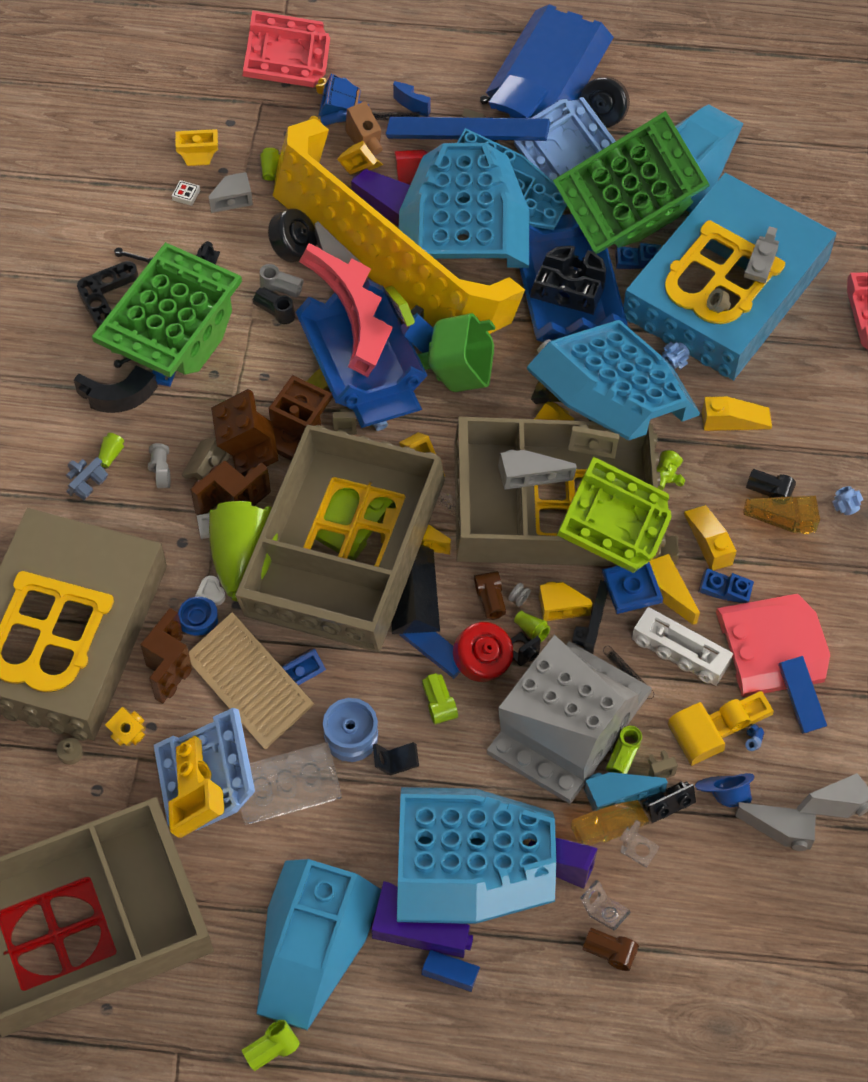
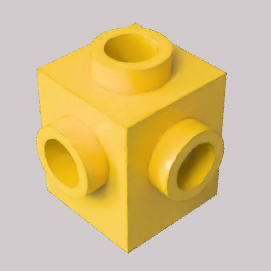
M121 707L105 724L113 732L110 737L120 746L123 744L130 746L132 743L136 746L145 737L143 732L146 730V727L142 724L145 720L135 710L130 713L125 707ZM129 724L130 730L126 732L125 727Z

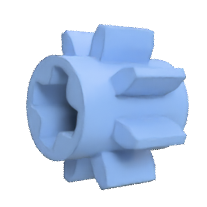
M670 342L663 348L665 351L662 353V357L674 369L677 367L682 369L688 364L686 360L689 359L690 353L683 343L676 342L673 344Z
M846 486L836 491L835 500L832 501L836 511L840 510L844 515H851L860 510L863 498L859 490L855 491L851 486Z

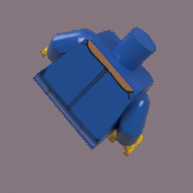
M331 74L328 80L323 77L320 78L316 85V90L318 94H323L318 115L321 118L318 119L316 116H311L309 120L315 118L324 126L346 122L347 108L362 103V101H359L360 88L353 85L347 78H340L334 74Z

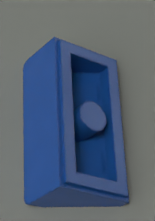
M416 313L413 315L414 324L407 327L403 323L400 328L404 337L422 353L429 352V342L432 340L433 327Z
M309 649L281 665L298 686L326 670L315 649Z
M430 950L422 968V975L472 992L480 967Z

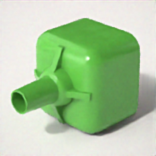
M473 313L441 319L434 325L432 340L429 342V352L417 355L424 369H431L438 381H441L452 392L488 387L494 355V342L488 331L495 330V325L491 320L479 321Z

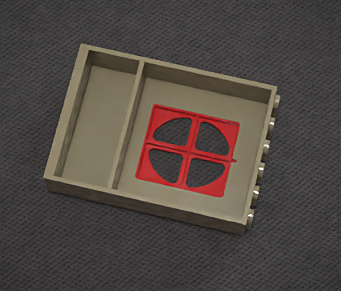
M157 797L0 857L1 1037L214 952L209 933ZM55 897L77 898L92 906L94 914L89 918L61 928L57 925L50 902ZM40 905L49 928L48 933L20 945H13L12 933L19 919L30 908ZM99 926L101 935L96 949L85 962L77 967H73L64 945V939L90 927ZM47 944H53L56 948L62 971L57 975L35 974L24 969L19 964L18 957Z

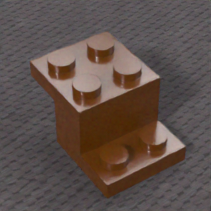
M294 375L290 377L268 408L279 455L292 461L306 426H321L320 415L331 401L332 393Z
M247 389L211 407L216 444L219 448L233 456L235 469L245 477L251 468L258 466L261 462L267 467L279 461L273 423L256 411L254 392Z
M225 460L220 465L214 466L207 476L202 480L196 481L190 489L195 514L197 515L207 514L218 504L224 502L246 501L251 502V506H255L271 493L268 468L262 462L258 466L251 468L244 477Z
M169 608L140 644L146 666L154 671L149 680L155 700L162 704L167 698H171L175 694L177 685L182 679L185 680L192 670L187 645L181 642L183 632L178 612Z

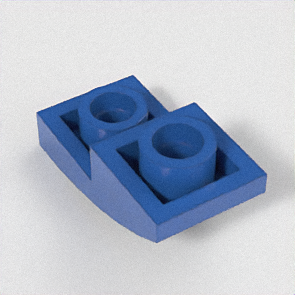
M394 81V99L408 110L420 112V115L428 117L431 112V97L414 93V86Z
M640 243L638 248L617 247L615 250L616 269L645 268L661 249V245Z
M707 568L703 573L699 592L727 601L748 603L754 581L734 573L728 577Z

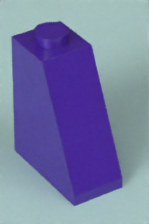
M555 838L556 877L584 889L594 868L598 848ZM531 840L528 846H534L536 842Z

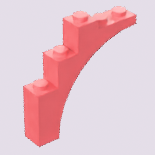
M309 243L299 262L318 274L338 295L348 314L353 334V350L348 367L369 377L393 328L384 321L373 317L382 297L363 288L371 268L352 258L347 264Z

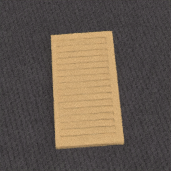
M233 612L189 651L191 665L229 709L236 708L239 710L241 723L265 750L314 705L313 701Z

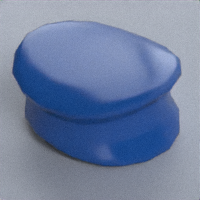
M206 597L188 598L181 604L178 610L181 628L186 634L194 636L210 633L218 624L217 607L212 600Z

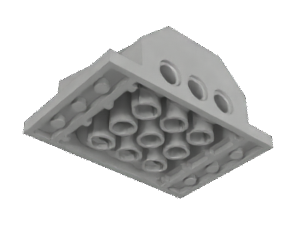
M554 634L499 706L501 732L488 747L487 755L571 804L585 785L586 780L593 774L619 738L622 729L630 723L651 694L652 688L570 641L565 645Z

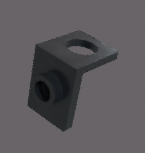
M520 632L511 638L512 645L515 642H523L525 644L519 648L518 653L514 651L513 659L520 667L534 660L539 655L541 639L538 636L529 641Z
M412 742L391 750H387L377 743L373 744L375 767L391 776L419 767L416 743ZM380 753H381V755L383 756L384 765L382 764V762H381V760H380V756H379Z

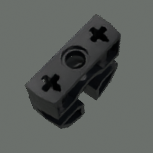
M560 246L552 249L545 256L532 286L530 298L594 315L606 282V267L603 259L593 251L588 250L585 258L583 257L580 260L578 259L579 256L575 255L574 246ZM559 292H565L569 297H563Z

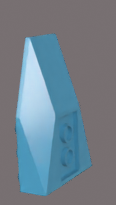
M465 128L457 143H487L506 154L529 208V225L554 230L567 207L555 183L522 154ZM461 161L459 163L460 166L464 167L470 164L468 161ZM461 197L458 201L460 203H467L469 199Z

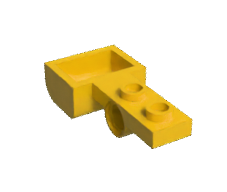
M760 691L740 701L739 699L731 700L725 703L719 711L710 715L707 713L702 702L696 703L670 717L668 726L690 765L693 766L725 751L726 744L722 738L772 716L774 710L763 692Z
M196 736L176 747L178 796L168 801L169 830L178 838H183L224 813L223 791L210 780L212 774L208 765L203 761L202 740Z

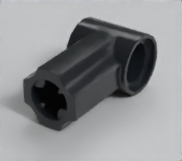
M265 287L259 288L255 292L252 299L254 305L274 315L280 324H290L294 321L296 315L293 301L289 296H279Z
M753 469L746 488L769 496V499L775 504L787 505L796 486V481L788 475L780 474L776 477Z

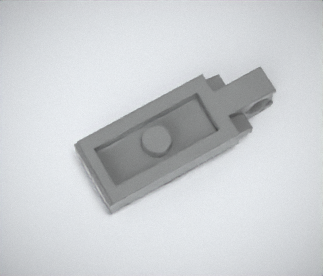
M769 226L766 236H760L759 240L757 239L745 271V278L766 284L779 247V241L775 240L777 228Z

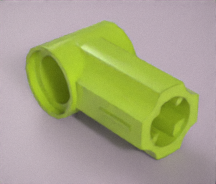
M442 674L428 675L422 680V685L429 702V712L434 725L458 718L456 703L453 697L449 695Z
M626 726L622 729L606 767L608 772L628 774L642 741V732L639 728ZM632 737L636 743L629 744L625 742L624 738Z
M281 1019L272 1023L267 1028L264 1036L242 1049V1053L252 1070L256 1071L279 1055L285 1057L296 1051L300 1042L288 1023Z

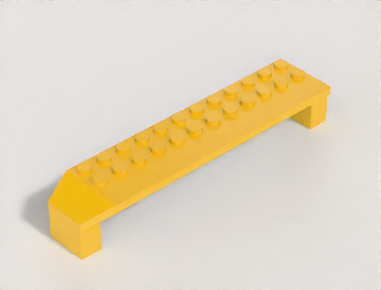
M315 118L287 128L277 166L273 190L274 198L287 209L294 208L304 212L310 218L314 227L318 221L363 265L371 268L368 274L371 280L384 286V288L393 286L408 303L410 311L416 305L423 308L424 320L433 328L436 322L441 319L473 313L479 321L491 320L495 325V330L488 331L489 334L512 324L525 292L524 288L510 277L490 286L457 278L319 163L329 132L328 128Z

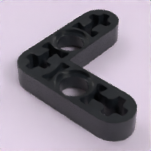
M125 261L78 281L79 296L97 328L103 323L100 314L103 313L106 319L112 311L103 294L134 282L138 278L135 263ZM106 277L113 278V281L110 283L102 282ZM87 286L91 288L92 293L90 295L87 289L85 288ZM93 301L102 302L98 307L90 306Z

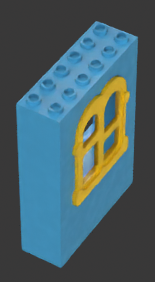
M724 173L626 289L623 306L628 322L640 326L647 333L659 337L667 344L670 342L673 344L676 342L683 343L688 348L690 356L699 360L703 365L718 371L722 376L734 381L829 261L837 233L735 177ZM769 226L777 228L775 240L779 241V247L766 284L755 281L749 289H743L727 280L725 276L735 264L745 270L747 269L757 239L759 240L760 236H766ZM705 247L727 260L724 264L719 265L702 256L700 252ZM692 262H697L715 273L704 289L698 293L684 292L678 286L679 277ZM721 286L738 295L740 301L728 311L716 313L707 307V299L716 287Z

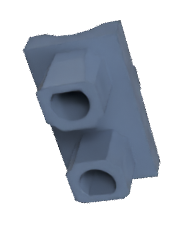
M96 457L85 469H83L87 465L85 460L82 459L79 463L71 460L68 463L70 471L66 476L70 480L75 475L77 477L68 485L69 488L66 492L70 496L75 493L85 500L93 492V488L86 481L91 478L100 485L108 477L107 472L101 467L102 460Z

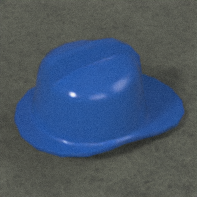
M745 773L735 776L709 777L698 781L695 784V788L703 792H712L717 802L723 806L738 807L739 802L751 803L750 782L754 780L755 776L751 773Z

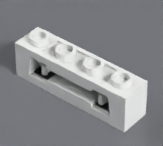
M650 607L646 609L633 630L632 640L638 646L654 651L660 658L672 661L683 671H690L703 682L711 683L717 686L726 672L733 657L732 652Z

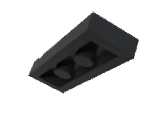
M600 580L589 627L576 626L572 638V643L583 646L584 650L591 654L594 652L608 595V589L603 580Z

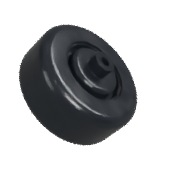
M599 77L590 81L584 86L579 98L584 97L606 128L622 121L629 110L630 98L627 89L620 81L612 77Z
M287 209L277 213L270 220L268 226L269 241L273 250L281 259L291 263L300 261L309 243L314 246L317 245L315 227L310 218L301 210Z

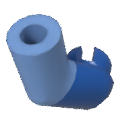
M752 724L750 729L747 730V735L752 738L748 739L745 744L749 751L758 750L764 737L762 727L759 728L756 724Z

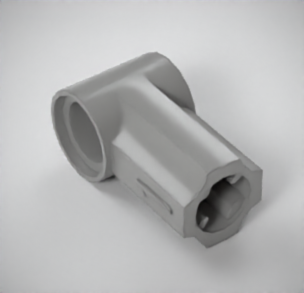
M265 264L260 268L261 288L265 287L272 292L278 291L296 298L297 296L299 297L304 279L280 272L274 264Z

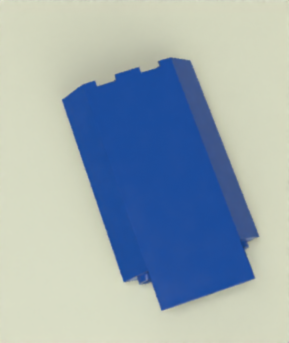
M550 4L541 7L533 13L486 93L492 98L509 75L521 77L539 84L548 90V94L530 118L559 100H578L582 89L589 82L614 37L602 22L584 20L582 15L570 11L567 13L558 11L556 6Z
M572 214L562 215L554 230L529 225V268L519 269L536 340L542 343L548 339L552 341L616 320H621L628 327L608 248L597 254L603 259L606 267V282L594 315L530 298L534 281L549 251L560 246H574L575 255L579 256L578 259L582 260L583 257L585 258L587 251H593ZM559 292L561 296L569 297L567 293Z
M370 280L364 283L363 288L382 297L373 317L384 321L393 328L369 377L348 367L353 350L352 327L346 309L335 292L326 303L308 297L295 312L335 402L353 409L361 428L422 410L414 390L428 376L412 343L404 337L401 331V320L384 286Z

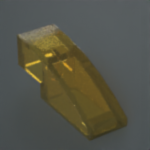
M634 800L605 807L572 820L571 829L578 843L591 846L602 840L604 843L649 824L650 821L639 801Z

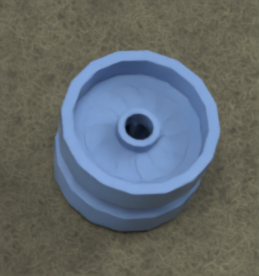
M345 698L332 704L324 714V740L326 748L334 757L341 761L356 762L372 754L373 744L378 742V720L375 711L368 703L356 698Z

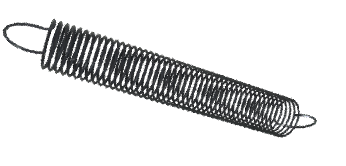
M372 112L377 121L387 120L392 116L404 117L402 112H388L381 117L379 113ZM412 112L406 117H420V112Z
M611 650L608 655L605 654L609 659H612L611 661L614 664H617L616 666L621 671H626L625 673L643 681L637 674H634L633 669L628 668L629 665L615 651Z

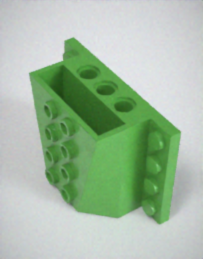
M666 111L553 180L596 254L613 244L620 248L640 242L678 219L693 203L691 197L710 186Z
M165 242L93 334V342L110 349L111 353L125 356L170 378L175 371L185 375L199 372L223 339L232 313L230 297L241 284L242 277Z

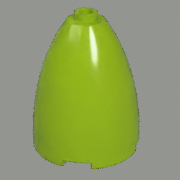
M231 501L220 503L217 505V509L210 510L209 539L213 563L221 585L227 595L232 597L233 601L238 602L236 592L272 509L270 506L262 509L257 506H251V502ZM278 533L273 537L272 540H278ZM266 554L262 567L261 579L264 578L271 564V558L268 554Z

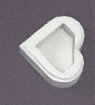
M206 576L202 580L195 597H206L217 606L225 601V592L220 587L217 577Z

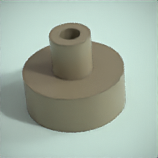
M719 288L713 290L707 299V307L716 313L728 310L731 306L729 294Z
M66 738L58 744L57 754L61 762L72 765L81 760L83 749L77 739Z

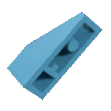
M612 772L605 774L596 773L586 780L584 791L595 816L644 800L659 792L664 793L668 782L666 778Z

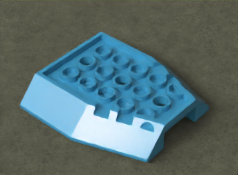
M443 143L424 155L400 208L399 230L434 259L507 258V268H529V208L508 156L487 143ZM461 161H468L470 163L465 167L459 165ZM466 197L469 201L467 203H460L458 199ZM461 234H466L469 238L462 241L457 237Z
M621 320L549 341L527 366V370L565 406L627 440L646 435L650 419L670 412L682 422L700 415L698 408L674 368Z
M401 787L397 922L476 924L555 902L556 840L553 811L479 789ZM422 837H429L432 842L421 844L418 840ZM473 838H480L484 843L482 845H473L470 841ZM525 839H532L536 844L534 846H526L522 842Z

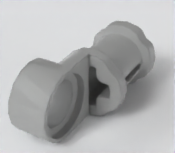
M162 443L152 444L149 446L151 460L148 463V470L156 473L157 488H170V469L166 463L169 447Z

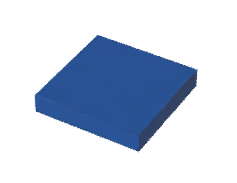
M650 562L634 573L620 566L602 569V575L616 614L663 603V597Z

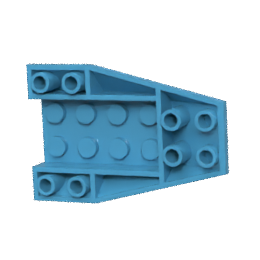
M709 104L675 125L710 185L691 197L693 203L686 209L690 213L719 180L744 124Z
M310 859L285 861L267 911L257 1015L275 1021L282 1019L290 1026L308 1031L366 942L376 914L381 894L380 888L356 873Z

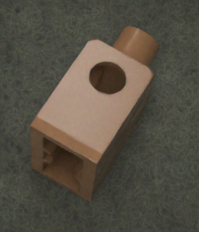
M364 101L347 108L345 131L354 144L364 141L373 155L381 153L383 150L380 144L381 128L367 102Z

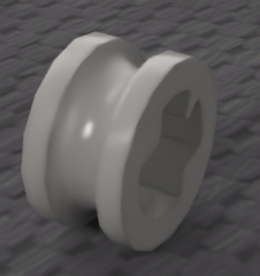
M519 583L510 593L508 600L511 602L515 601V605L520 607L529 597L531 590L529 588L525 589L524 585Z

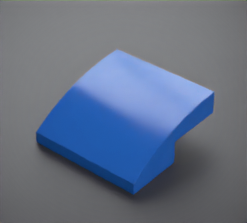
M509 75L490 99L489 105L491 109L508 111L510 118H530L547 96L548 90L530 80Z

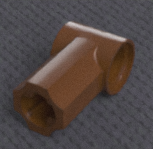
M494 571L474 575L476 592L481 597L486 618L495 620L506 615L499 572Z
M590 928L582 950L608 960V963L616 969L630 971L639 945L629 938L622 936L616 938Z

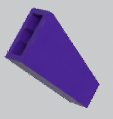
M364 169L360 174L355 175L351 181V190L387 220L399 227V211L410 185L368 169Z
M383 881L372 926V939L428 951L433 950L464 958L466 950L471 951L474 935L469 934L470 925L467 923L397 922L398 887Z

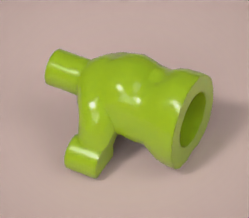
M666 450L660 454L659 464L656 467L657 472H660L661 475L660 486H658L660 490H664L666 483H675L680 487L685 483V478L681 474H675L677 468L681 466L683 459L674 451Z

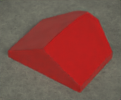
M423 149L395 151L398 181L411 185L422 157L428 152Z

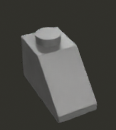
M246 172L225 176L208 196L211 213L253 205L251 188Z

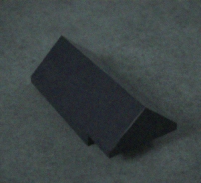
M420 545L391 622L392 634L440 632L434 550L424 545Z

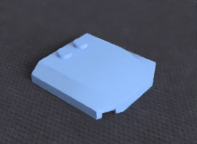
M581 97L578 100L572 101L567 99L559 100L532 117L550 120L547 141L514 140V145L524 157L553 181L616 141L584 97Z
M231 708L213 717L214 722L180 738L171 736L154 744L168 826V801L178 796L176 747L194 736L202 740L203 761L210 768L212 774L210 780L222 789L224 800V813L195 831L237 813L255 792L238 709Z

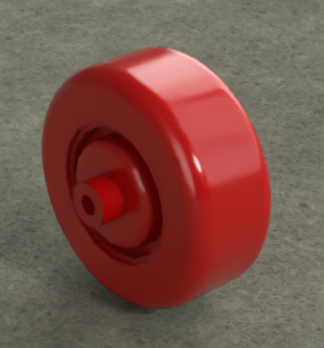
M474 623L464 629L454 642L453 658L457 668L464 676L476 682H489L498 678L508 670L513 660L514 650L510 637L501 627L494 623Z

